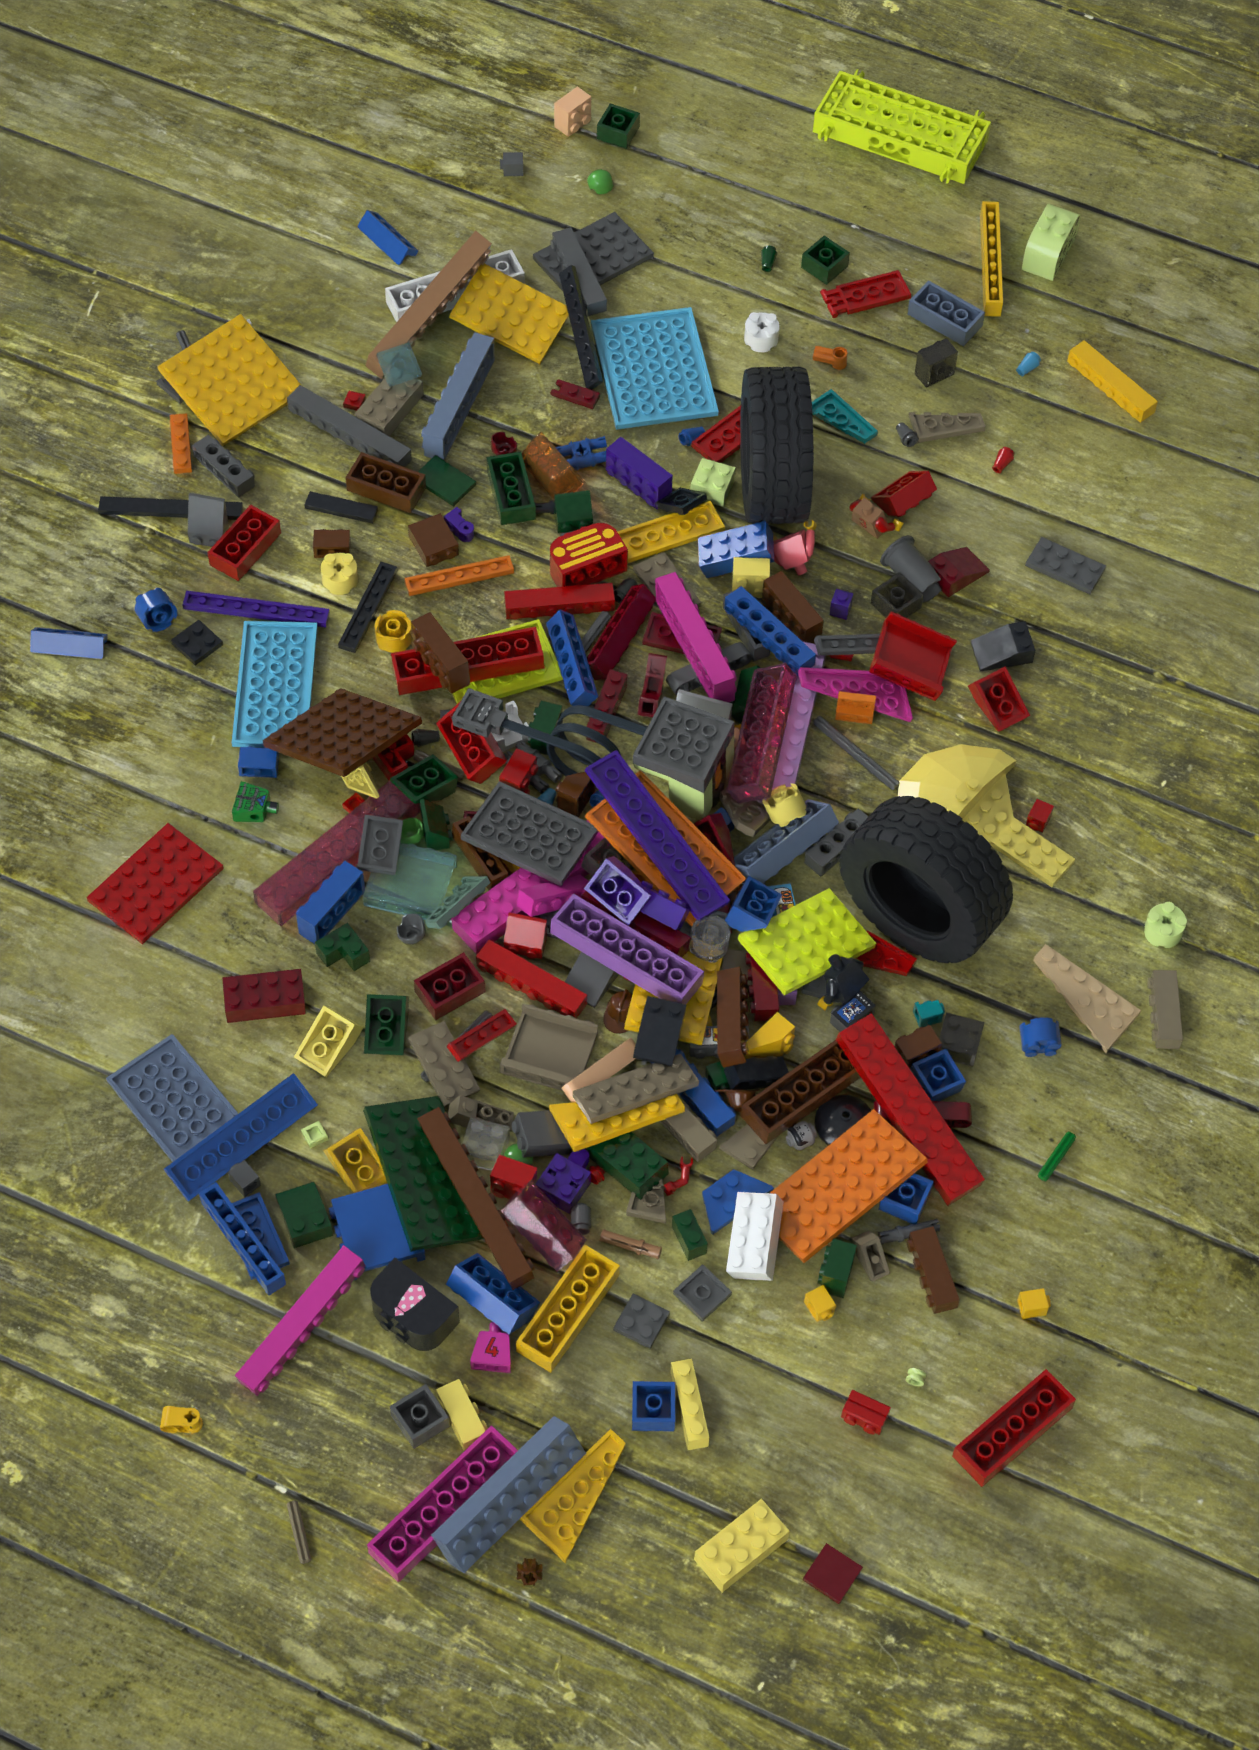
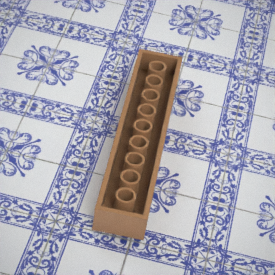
M475 231L371 351L365 366L381 379L385 375L387 376L395 363L399 364L404 358L406 350L410 351L413 348L415 340L417 338L420 339L424 335L426 327L431 326L435 322V317L438 313L442 314L447 307L446 304L455 299L459 288L463 289L468 283L469 277H473L477 273L480 264H485L489 258L488 255L491 253L490 247L492 243Z

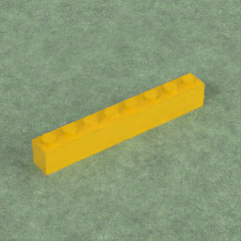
M982 201L980 229L983 311L985 312L984 316L1001 317L1003 288L999 202Z

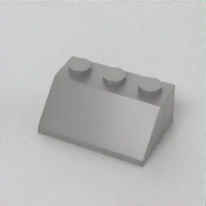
M678 690L676 701L731 720L732 703Z

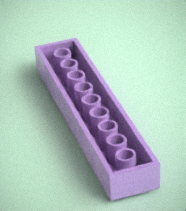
M804 642L816 653L815 665L811 668H823L826 655L818 656L816 645ZM787 665L784 666L754 789V798L760 801L763 798L766 800V794L780 785L785 784L786 787H791L790 784H796L817 696L816 691L801 687L799 676L791 672Z

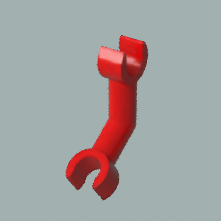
M683 1156L681 1157V1178L664 1185L663 1191L667 1196L673 1194L678 1188L689 1182L690 1169L693 1166L692 1157L690 1164H684Z

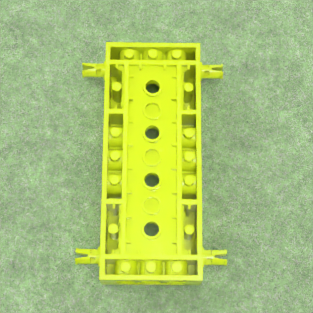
M859 69L855 71L854 75L839 71L814 114L813 132L818 134L819 140L825 136L824 141H827L829 137L939 175L941 182L947 178L946 183H949L951 179L965 184L988 142L991 122L984 120V112L978 116L979 110H977L973 116L863 79L865 73L861 71L858 75Z

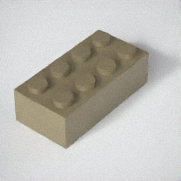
M393 367L355 412V417L390 436L424 395L423 381Z

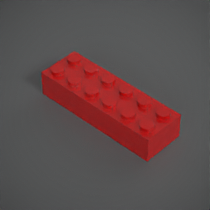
M1045 1369L955 1447L952 1457L983 1487L1072 1410L1076 1399Z

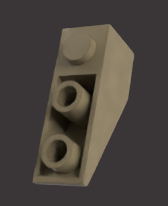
M459 1095L449 1104L448 1116L453 1124L466 1128L512 1131L514 1112Z

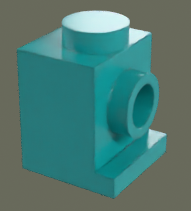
M928 1000L922 1004L915 1002L913 1014L918 1026L926 1027L941 1023L943 1014H945V1008L943 1003H939V1000Z

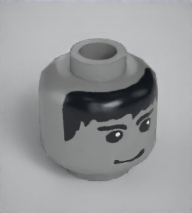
M801 1121L788 1128V1136L785 1138L790 1147L800 1151L815 1143L817 1133L811 1123Z

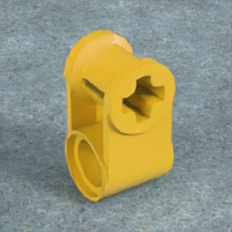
M163 1407L161 1431L166 1433L193 1434L202 1429L203 1421L197 1409L192 1407Z

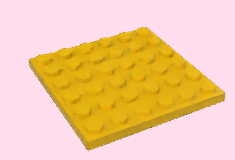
M242 314L158 366L159 372L222 446L288 404L287 397L301 385Z

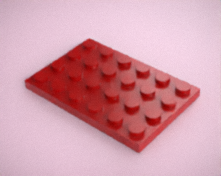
M167 823L87 896V901L141 944H144L215 878L224 867L218 860L171 824Z

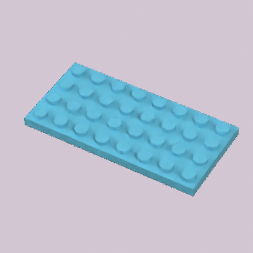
M244 621L232 747L252 746L266 748L263 745L265 738L309 710L312 698L317 623Z

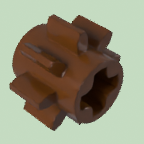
M524 1558L522 1564H517V1580L521 1579L524 1586H535L537 1579L542 1580L543 1565H538L536 1558Z

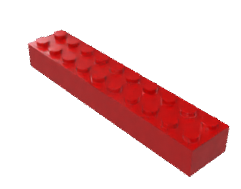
M869 1014L839 1032L836 1038L837 1043L890 1122L903 1137L927 1158L928 1163L922 1169L928 1178L934 1181L933 1185L946 1205H951L980 1187L985 1179L873 1014Z

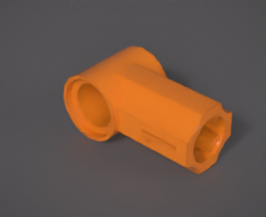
M816 346L813 360L832 364L834 369L842 370L847 366L848 352L844 347L830 349Z

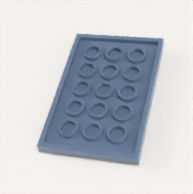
M173 1034L106 1078L109 1085L172 1162L238 1114Z

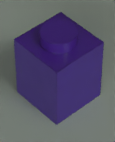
M836 589L831 601L829 615L847 620L852 607L854 593Z

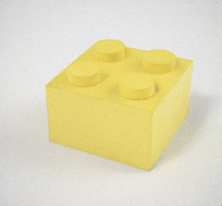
M734 557L732 591L742 586L753 597L762 598L764 580L770 577V558Z

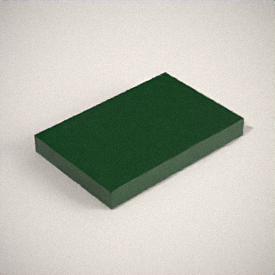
M436 455L418 471L425 474L426 489L453 507L476 486L474 479Z

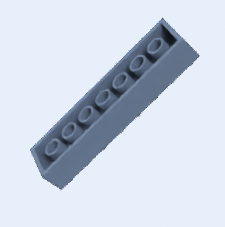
M474 332L472 338L468 339L467 348L465 351H462L460 362L456 363L453 375L449 376L447 387L442 390L441 399L435 404L434 413L430 414L427 426H424L422 429L421 437H423L422 448H424V456L433 458L436 455L445 460L495 361L493 337Z
M553 1416L431 1534L449 1564L465 1573L586 1454L569 1424Z

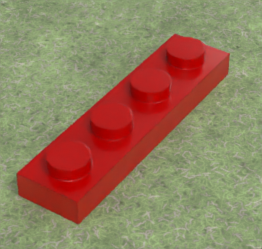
M503 1009L453 1040L446 1047L457 1062H460L514 1028L517 1023L508 1011Z

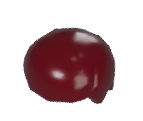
M503 431L496 432L491 438V450L496 456L517 452V442L513 436L509 438Z

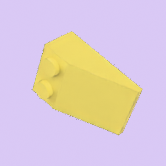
M364 763L346 777H342L347 788L376 799L380 797L374 777L371 774V767L367 763Z
M323 1005L294 1058L327 1077L354 1045L363 1027L336 1010Z

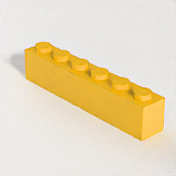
M1085 340L1070 349L1067 362L1096 387L1101 389L1109 398L1113 399L1121 408L1125 409L1133 418L1141 423L1155 413L1158 401Z

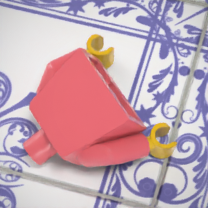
M812 520L810 527H808L807 521L804 522V527L807 529L806 532L804 529L780 539L773 535L774 562L783 566L785 570L794 567L798 576L807 572L804 563L808 562L813 555L815 532L813 530L817 527L814 520Z

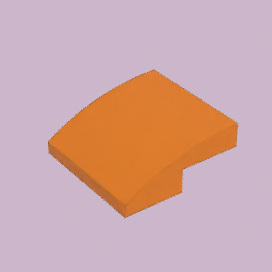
M839 691L835 720L872 724L876 696Z

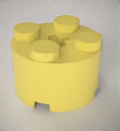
M334 553L327 554L321 563V576L324 588H327L332 594L344 595L357 586V563L351 554Z
M785 784L780 785L766 794V800L764 798L762 800L771 821L779 824L780 827L787 826L790 821L801 818L807 813L805 801L796 784H790L791 787H786Z

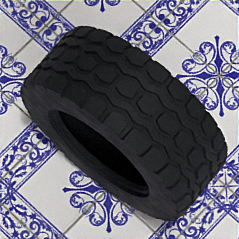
M800 366L783 368L751 367L745 369L741 393L740 451L742 494L746 521L751 524L766 521L768 524L803 523L808 521L810 516L814 463L812 399L808 372L806 368Z
M896 796L884 801L845 842L840 854L839 866L841 867L842 880L845 881L844 885L848 893L852 895V900L859 909L863 910L862 913L871 923H874L875 927L885 936H889L890 940L901 947L904 946L907 951L917 956L921 955L922 958L927 960H936L939 963H958L972 957L1007 917L1013 902V886L1009 879V873L1005 865L1002 864L1003 861L997 852L991 849L990 843L982 835H979L972 825L964 822L963 818L951 810L947 811L940 804L931 803L924 798Z

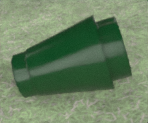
M767 245L761 250L762 270L765 272L772 270L777 257L775 247Z

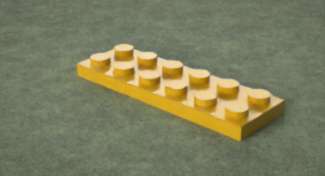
M708 501L693 508L688 514L679 515L678 513H671L617 532L628 549V563L697 541L699 537L725 531V526L712 502Z

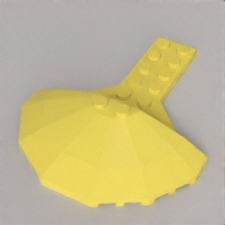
M960 744L927 753L901 778L898 796L924 798L931 803L940 804L947 811L951 810L963 818L964 822L972 825L978 831V834L982 835L993 848L1050 887H1053L1075 862V858L1014 818L1006 774L1016 765V760L1000 749Z

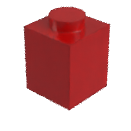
M1036 799L1028 814L1026 826L1034 831L1043 833L1052 816L1054 806Z

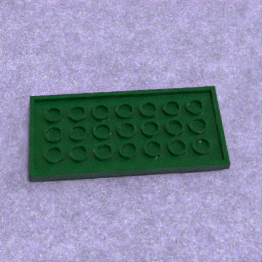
M439 1096L365 1106L363 1110L410 1252L484 1239L417 1119L437 1107L440 1108L442 1113L445 1112Z

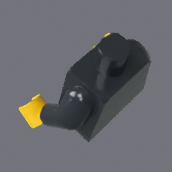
M834 954L828 959L831 967L824 973L826 995L821 997L817 1003L820 1008L826 1011L828 1006L831 1007L833 1005V1001L847 1004L870 980L863 971V961L853 957H840L838 954Z

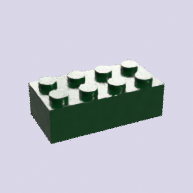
M515 452L486 457L487 473L500 524L507 525L536 520V506L522 453Z
M632 1132L585 1148L589 1153V1158L631 1193H635L636 1197L640 1200L644 1194L653 1189V1186H657L661 1179L663 1180L669 1175L668 1161Z

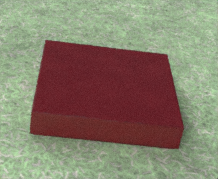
M826 1543L803 1577V1581L840 1604L863 1567Z

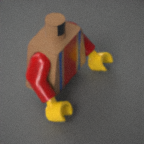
M862 494L859 499L850 504L852 521L877 539L885 532L893 530L899 532L904 524L897 518L893 522L888 523L884 512L871 503V499L866 498L865 494Z

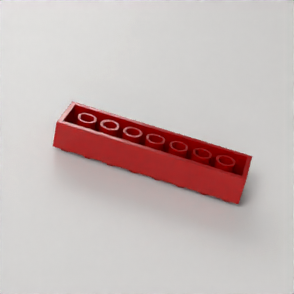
M536 627L454 642L468 660L470 682L544 669V655ZM414 649L391 653L392 667L399 696L442 688L439 677L433 675L430 665L424 663L419 651L416 652Z

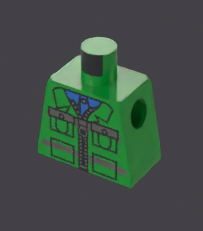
M241 781L232 808L233 821L264 822L267 812L278 813L279 803L270 801V793L267 789Z

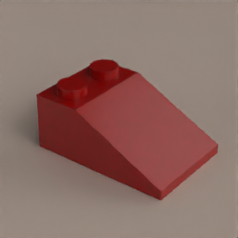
M1006 666L968 685L975 702L998 732L1030 716Z

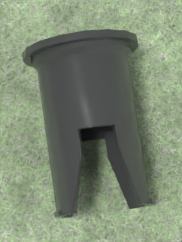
M910 535L903 536L884 551L880 562L885 567L889 566L923 603L928 602L941 591L938 581L941 579L931 564L914 546V538Z

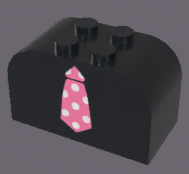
M395 1257L371 1284L370 1294L373 1314L380 1322L381 1327L386 1331L391 1330L396 1334L395 1337L401 1343H407L416 1350L429 1351L435 1349L460 1323L459 1306Z

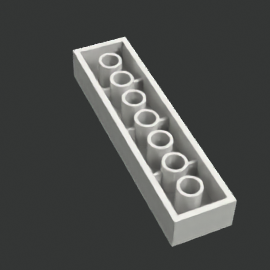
M512 249L491 255L485 262V264L525 284V273ZM439 272L385 288L386 303L396 322ZM471 276L467 280L466 286L463 289L459 288L455 299L446 304L447 307L443 312L454 308L472 279Z

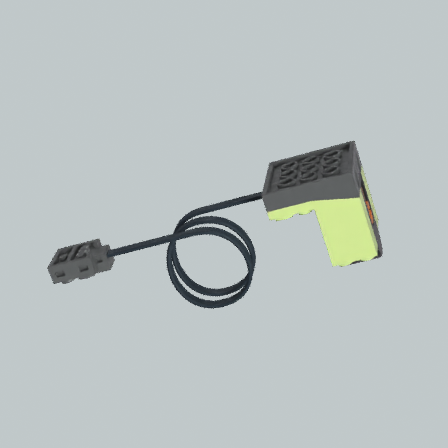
M470 688L466 691L452 716L453 726L488 738L490 732L500 736L504 728L547 743V753L552 764L564 776L578 772L572 770L560 760L554 746L565 750L571 757L588 766L601 759L594 752L569 742L564 732H574L586 736L605 747L610 753L617 750L621 755L618 747L603 734L580 724L563 723V719L566 716L572 714L586 715L642 735L643 737L633 754V768L668 780L669 800L684 815L697 820L705 818L710 809L714 808L719 802L720 793L724 790L726 778L734 764V721L667 697H663L648 727L588 706L576 705L564 710L557 722V726L551 734H547L509 720L508 713L503 711V700Z

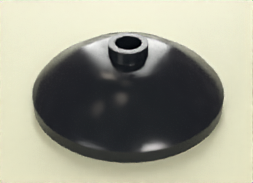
M836 1095L818 1107L815 1115L816 1132L824 1143L830 1145L872 1110L863 1100L855 1096ZM847 1114L849 1117L845 1118L842 1115Z

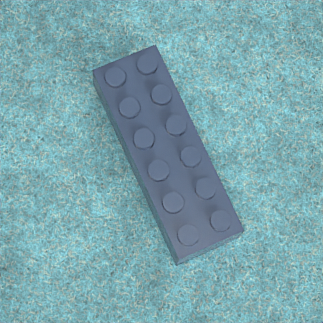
M810 799L806 800L805 810L807 813L805 816L790 821L784 827H780L779 824L774 825L734 857L735 867L746 878L750 876L764 884L770 877L778 874L780 869L792 863L795 857L803 854L809 846L817 843L823 835L834 829L833 827L839 822L831 805Z

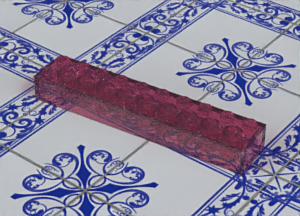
M388 781L378 790L380 797L377 799L371 796L257 887L253 891L255 904L278 925L282 926L296 915L299 907L304 906L308 902L310 895L319 890L322 882L333 874L334 869L338 865H341L344 861L353 866L358 864L365 815L398 820L414 818L421 812L420 803L414 804L391 781Z

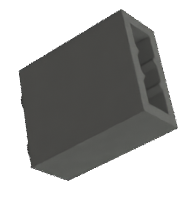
M550 1110L518 1112L515 1120L512 1122V1130L516 1134L517 1146L521 1150L523 1158L556 1155V1153L565 1155L571 1149Z

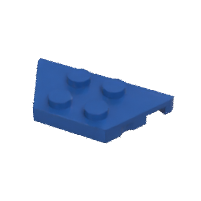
M733 1169L702 1191L711 1234L714 1235L734 1220L737 1192L770 1193L774 1190V1187Z

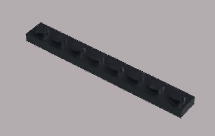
M570 265L561 271L559 276L585 386L587 389L592 390L603 383L576 267Z

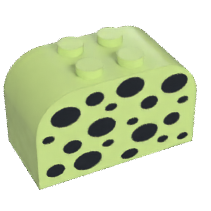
M1047 204L1028 240L1022 270L1053 281L1077 236L1080 214Z

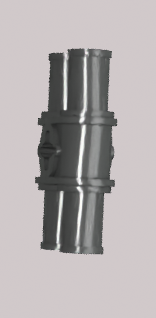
M524 740L516 744L515 750L517 748L537 757V765L539 767L537 773L531 776L529 785L537 789L540 794H543L549 788V784L539 776L545 774L554 783H558L561 780L563 774L555 769L551 761L542 756L539 750L532 749ZM510 751L504 753L507 759L506 764L513 755Z

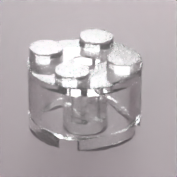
M709 916V918L701 920L697 919L691 929L690 952L710 963H715L718 959L722 958L728 951L731 934L727 922L717 916Z

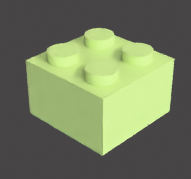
M702 458L691 482L690 490L706 493L707 500L705 502L711 501L712 504L724 507L735 481L736 467Z

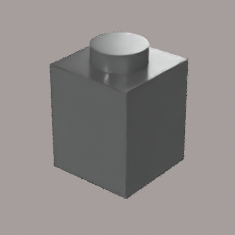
M503 152V159H500V170H503L504 176H523V152Z
M245 1160L241 1163H236L228 1171L230 1181L244 1197L261 1186L259 1176Z

